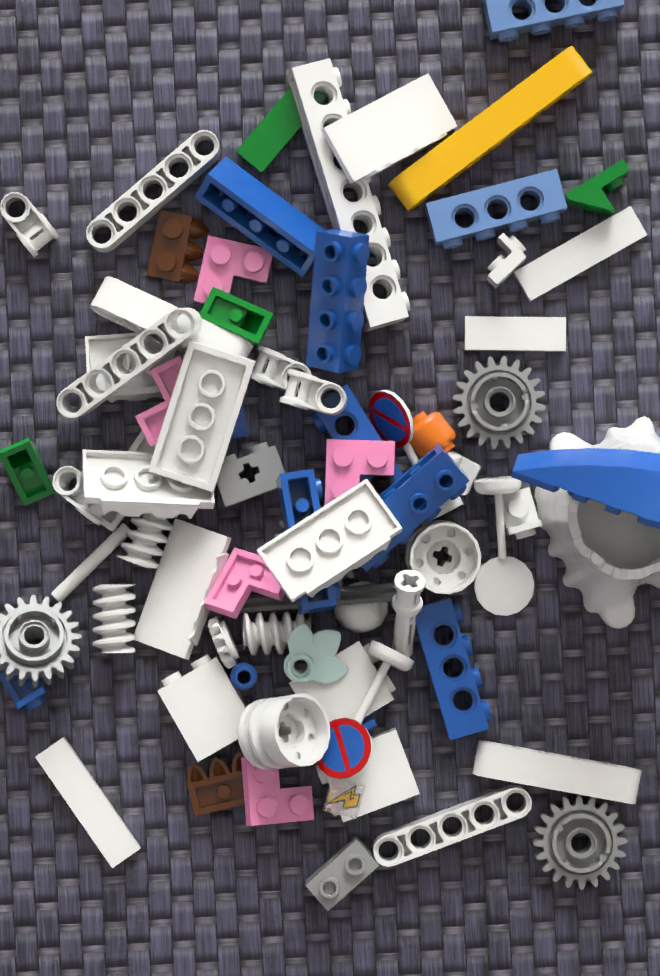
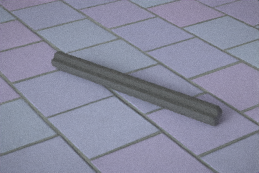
M394 583L339 587L340 600H336L337 606L392 602V598L397 590ZM258 593L250 594L240 613L298 609L297 600L292 603L286 594L281 601ZM210 610L208 616L222 614Z

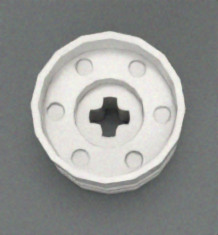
M433 520L415 530L414 536L406 544L405 562L408 570L418 571L424 576L426 589L439 594H452L464 590L474 581L480 570L481 551L477 540L469 530L451 521ZM442 547H445L444 552L449 554L448 560H441L440 564H437V559L433 557V552L440 551Z
M307 694L258 699L246 707L240 716L237 729L238 741L244 757L253 766L262 770L313 765L323 757L328 749L330 740V724L327 714L322 705L315 698Z

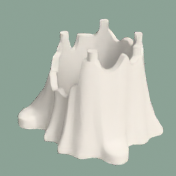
M644 416L636 419L627 428H609L604 440L597 445H591L571 433L563 432L557 434L551 439L549 450L603 448L660 453V438L657 436L651 420ZM536 487L537 515L542 523L540 527L546 530L550 536L549 555L558 557L565 563L564 585L579 589L583 595L585 609L591 613H598L606 625L617 629L627 627L635 617L633 595L636 588L644 583L660 588V529L638 523L637 515L621 510L619 515L605 511L606 504L592 499L586 503L573 500L572 496L564 489L560 488L556 492H551Z

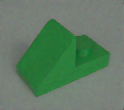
M623 159L566 193L564 195L566 204L583 210L612 216L615 210L603 189L606 188L608 193L626 183L623 177L628 174L630 169Z
M213 287L200 312V316L208 322L241 336L251 344L260 345L274 317V313Z
M29 438L0 450V460L24 506L55 493L53 484L41 462L38 448Z

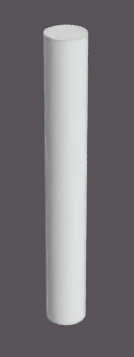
M123 522L51 593L54 598L62 602L128 537L126 531L131 529Z

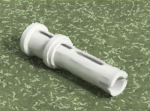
M403 570L396 574L394 586L397 592L392 598V607L396 612L391 649L408 658L413 654L416 615L423 607V599L420 594L425 588L424 576L415 570Z

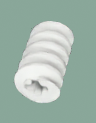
M143 513L142 518H131L130 520L138 529L126 531V535L133 542L121 543V547L128 553L127 556L117 555V557L144 568H158L159 564L152 556L163 555L164 551L157 546V543H168L169 539L162 533V530L172 531L174 526L167 521V518H155L152 513Z
M101 584L93 587L94 592L102 595V598L93 601V605L102 608V611L92 615L93 619L102 622V625L92 628V632L102 635V639L92 642V646L102 649L100 653L136 652L135 648L126 645L127 642L136 639V635L126 631V629L136 625L134 620L126 618V615L136 612L135 607L126 604L127 601L135 599L136 594L126 591V588L136 584Z
M261 612L257 613L254 622H251L248 613H244V649L248 646L251 655H256L259 645H261L265 655H269L272 646L275 645L278 654H283L286 645H288L289 635L297 626L305 623L311 629V613L309 619L305 620L304 615H299V612H297L295 621H292L289 612H284L282 620L278 621L275 612H271L268 622L264 621Z

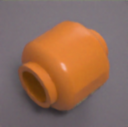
M422 411L413 418L414 433L410 444L420 459L438 443L446 452L455 447L453 441L456 433L441 413L433 412L427 416Z

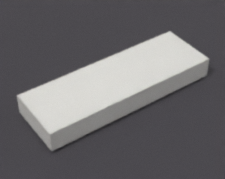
M465 316L464 351L565 352L566 317Z

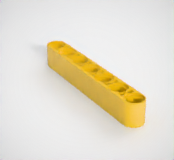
M573 46L568 47L401 172L388 186L408 212L415 209L580 85L593 72Z

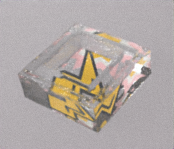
M331 778L323 811L357 819L365 785L345 779Z

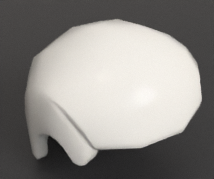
M360 581L348 586L370 585L374 583ZM388 602L339 605L334 608L335 617L343 628L354 633L369 632L380 626L388 613Z

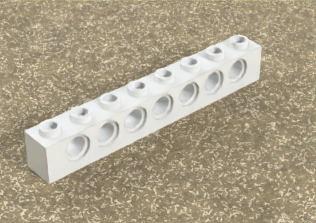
M330 58L294 67L288 73L287 80L293 92L302 122L303 133L332 228L356 232L353 228V220L363 221L367 226L370 252L377 258V266L371 267L367 265V290L364 295L363 330L367 332L402 322L409 317L410 302L406 292H401L398 283L400 269L395 259L391 260L388 247L391 246L390 236L387 229L381 227L378 217L381 214L380 203L376 195L372 196L368 184L371 183V178L365 180L363 177L350 184L344 171L334 165L333 157L335 155L321 132L323 125L332 124L351 114L349 102L347 99L343 100L339 89L342 86L340 72L337 67L333 68ZM320 91L324 93L329 100V104H318L314 99V92ZM343 189H353L358 196L357 202L348 201L343 195ZM373 284H381L385 287L387 291L386 299H379L374 295L372 290Z

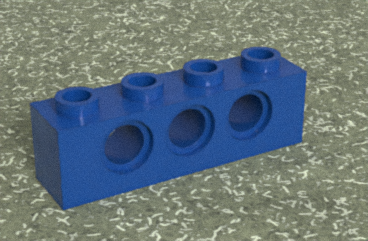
M347 384L341 387L348 399L347 406L340 414L327 415L315 411V414L310 416L320 433L327 430L332 439L382 441ZM335 391L322 399V403L326 408H335L339 405L341 396L339 392ZM348 418L353 421L355 428L350 435L342 436L336 432L335 424L339 419ZM394 462V476H386L390 481V486L403 475L396 462ZM360 475V483L365 479L371 482L375 476Z
M450 597L424 604L421 611L416 615V630L449 740L489 729L487 721L493 718L488 701H481L477 688L483 687L478 668L471 669L468 656L473 654L469 636H462L458 623L464 622L459 603L452 604ZM440 625H447L452 630V638L446 644H438L434 640V631ZM449 658H457L461 661L462 670L457 676H447L443 671V665ZM462 690L469 692L471 695L470 705L465 709L456 708L453 704L454 695Z

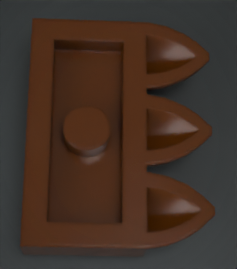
M160 210L147 277L181 284L198 280V271L191 265L186 264L185 261H194L204 256L203 249L196 243L189 241V239L201 238L209 233L207 226L193 218V216Z
M238 751L234 756L231 772L221 759L214 757L210 765L209 777H207L204 770L198 764L193 762L187 772V786L195 816L245 804L241 758L244 757L243 753Z

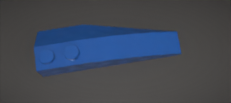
M581 448L518 454L512 470V478L551 492H556L560 488L564 489L572 496L573 500L586 503L592 499L606 504L605 511L619 515L621 510L637 515L638 523L660 529V453L627 449Z

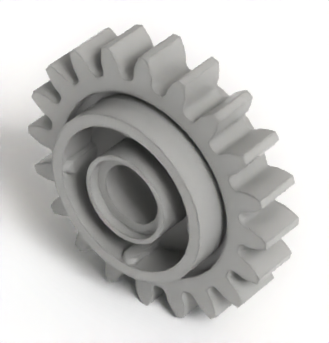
M491 356L488 357L487 368H484L481 363L476 361L474 363L476 374L465 370L463 374L468 383L457 382L455 385L463 391V394L452 396V400L461 403V407H457L452 411L453 414H462L464 416L457 426H470L466 434L467 438L472 437L475 433L479 434V446L486 439H490L491 449L494 450L498 445V441L502 440L504 447L509 449L511 445L510 438H514L518 444L523 443L522 431L531 436L534 434V430L529 425L530 422L534 424L542 422L541 418L535 415V411L545 410L546 406L537 403L536 399L544 396L545 392L534 391V387L541 380L539 378L528 380L527 377L532 369L529 367L520 372L518 370L520 360L518 359L511 367L507 366L506 356L501 358L499 365H495ZM502 394L505 396L508 402L505 411L496 412L491 408L489 401L492 395Z
M35 595L31 596L30 603L27 605L20 597L17 598V608H13L10 604H5L6 615L0 613V671L7 668L6 680L9 681L15 675H19V686H23L26 679L31 678L35 688L38 686L39 678H44L45 682L51 685L52 674H56V676L63 679V666L68 669L74 668L73 658L80 656L78 645L82 643V635L77 634L79 622H71L73 615L71 610L61 614L62 603L58 602L54 607H50L49 597L47 596L41 604L37 603ZM32 637L42 640L41 643L36 645L29 644L26 641Z
M576 794L574 803L570 804L569 800L562 796V808H558L555 804L550 803L549 806L553 814L551 816L544 813L540 814V817L546 823L545 826H534V830L541 834L542 837L532 840V844L537 847H543L541 851L535 854V858L537 860L547 859L541 869L544 872L555 869L552 874L554 882L565 876L564 885L567 888L572 885L575 879L581 890H584L586 879H589L594 887H598L597 876L602 875L603 878L609 881L610 875L607 872V868L620 869L614 858L626 857V854L618 849V845H623L628 840L623 836H617V833L624 830L625 826L622 823L613 824V821L618 817V813L612 811L605 814L608 807L605 801L601 802L598 807H595V797L589 796L586 803L583 804L581 795ZM578 833H585L588 836L587 846L581 850L573 849L571 846L573 836Z

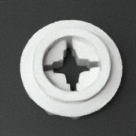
M216 616L208 622L209 632L221 661L225 667L230 669L237 665L236 659L240 657L224 620L220 622Z

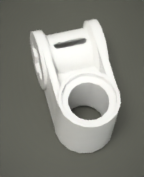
M11 192L1 200V214L34 258L38 255V250L53 238L56 240L60 238V235L44 215L40 214L23 194ZM14 201H22L25 203L26 208L24 214L16 218L11 217L8 212L10 204Z
M259 345L257 349L259 355L250 379L286 392L289 382V375L287 374L289 369L303 371L310 375L312 373L303 363Z
M288 370L289 382L285 395L280 397L279 402L327 415L340 414L347 406L348 398L341 386L318 379L316 376L301 371ZM300 382H301L300 389H299V392H298V396L296 397V394H297V391H298V388H299V384H300ZM329 390H335L341 396L339 405L332 409L324 407L322 403L324 393Z
M72 466L59 468L53 476L52 484L55 491L74 505L75 509L86 518L100 526L103 522L101 520L103 516L101 504H85L83 501L82 472ZM77 477L75 488L69 491L70 482Z

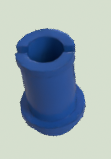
M239 662L232 668L230 680L237 689L247 690L255 685L257 672L252 665ZM243 670L248 671V676L245 679L240 680L237 678L239 672Z

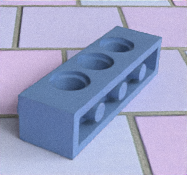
M482 0L490 40L499 38V42L513 41L519 38L518 34L532 32L534 36L546 34L552 31L551 27L564 25L566 29L579 27L585 24L584 20L597 18L598 22L615 19L617 13H621L625 5L624 0H595V4L591 6L582 5L579 0H557L561 4L562 10L558 13H552L545 7V2L548 0ZM522 6L528 10L529 17L525 20H519L513 16L512 9Z
M557 169L432 201L425 205V212L434 246L443 245L444 250L463 245V239L475 237L476 241L493 238L496 236L495 231L508 228L509 233L528 228V222L540 219L541 224L551 223L560 220V214L564 213L567 209ZM524 195L533 196L538 203L537 209L533 211L525 210L520 204V198ZM494 203L502 205L505 209V217L502 219L491 218L487 212V207ZM460 212H466L471 215L473 224L468 228H461L455 222V215Z

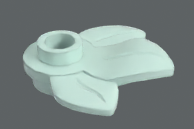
M305 623L297 626L290 633L287 641L290 653L284 660L286 676L296 683H305L312 679L321 684L332 683L344 676L348 671L347 666L334 657L340 646L341 633L333 629H324L312 634L311 629ZM304 660L307 666L303 670H298L294 667L295 662Z

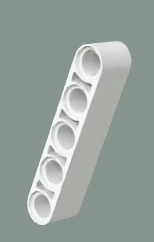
M200 130L194 133L91 221L86 230V237L91 246L102 253L114 250L219 159L221 153L219 140L216 135L208 130ZM207 140L214 144V149L209 155L203 156L196 152V146L201 141ZM178 162H182L189 167L187 174L179 178L171 175V167ZM152 184H158L163 187L162 195L154 200L148 199L145 196L147 187ZM126 206H133L137 209V215L132 221L126 222L120 219V211ZM100 228H108L112 234L110 240L103 244L95 242L94 235L96 231Z
M109 276L105 277L90 305V308L98 315L138 334L172 310L178 309V307ZM181 314L177 319V326L181 332L186 333L191 326V321L185 314ZM202 319L200 332L191 339L248 358L253 348V345L241 336ZM153 334L151 340L163 345L162 338L157 334ZM189 341L175 351L185 355Z
M178 308L166 314L58 394L56 400L58 411L67 418H77L90 413L195 337L202 328L200 314L192 308ZM181 314L187 315L191 321L190 329L186 333L181 332L177 326V319ZM153 334L159 335L163 340V348L159 353L155 352L150 346V339ZM127 353L131 354L136 360V367L132 372L127 371L123 366V358ZM100 373L104 374L109 381L108 389L105 392L96 385V378ZM72 393L78 394L82 400V406L78 411L74 410L70 405L69 399Z
M478 740L472 774L529 786L636 804L642 770Z
M515 784L508 785L383 832L374 840V857L382 866H395L515 821L529 813L532 806L531 797L521 786ZM512 793H520L524 796V803L518 810H511L506 805L507 798ZM480 805H488L492 808L493 813L488 821L480 822L475 819V810ZM449 817L458 818L461 821L460 829L453 834L446 833L442 828L445 819ZM417 829L426 830L429 833L427 843L421 846L413 844L410 840L413 831ZM385 841H392L398 846V850L394 856L386 858L380 855L378 851L379 846Z

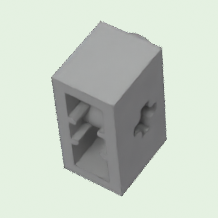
M267 442L248 448L250 454L237 459L235 454H231L225 457L217 481L225 507L233 506L278 489L276 480L279 474L285 473L275 445L269 447ZM250 464L253 469L258 468L260 473L255 475L256 481L252 483L247 478L241 479L240 474L245 472L244 466Z
M355 835L306 879L305 886L324 908L329 911L379 866V863L372 852Z

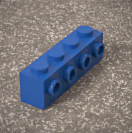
M227 157L220 161L207 174L194 198L294 272L304 277L314 265L316 231L325 229Z
M340 229L316 231L306 366L336 373L357 370L359 368L361 332L364 324V295L367 290L366 271L370 255L368 234Z
M439 443L379 495L401 525L402 531L391 538L386 550L378 552L371 560L361 566L365 571L369 570L372 566L377 568L388 559L390 555L388 552L397 544L404 545L414 536V529L423 521L426 523L432 521L440 513V506L448 499L455 500L466 490V484L470 481L466 473Z
M314 469L279 474L276 483L284 530L286 531L320 509L319 499H323V491L320 478L315 479ZM338 581L328 588H323L317 592L313 598L305 594L297 599L299 615L334 609L337 606L336 600H340Z

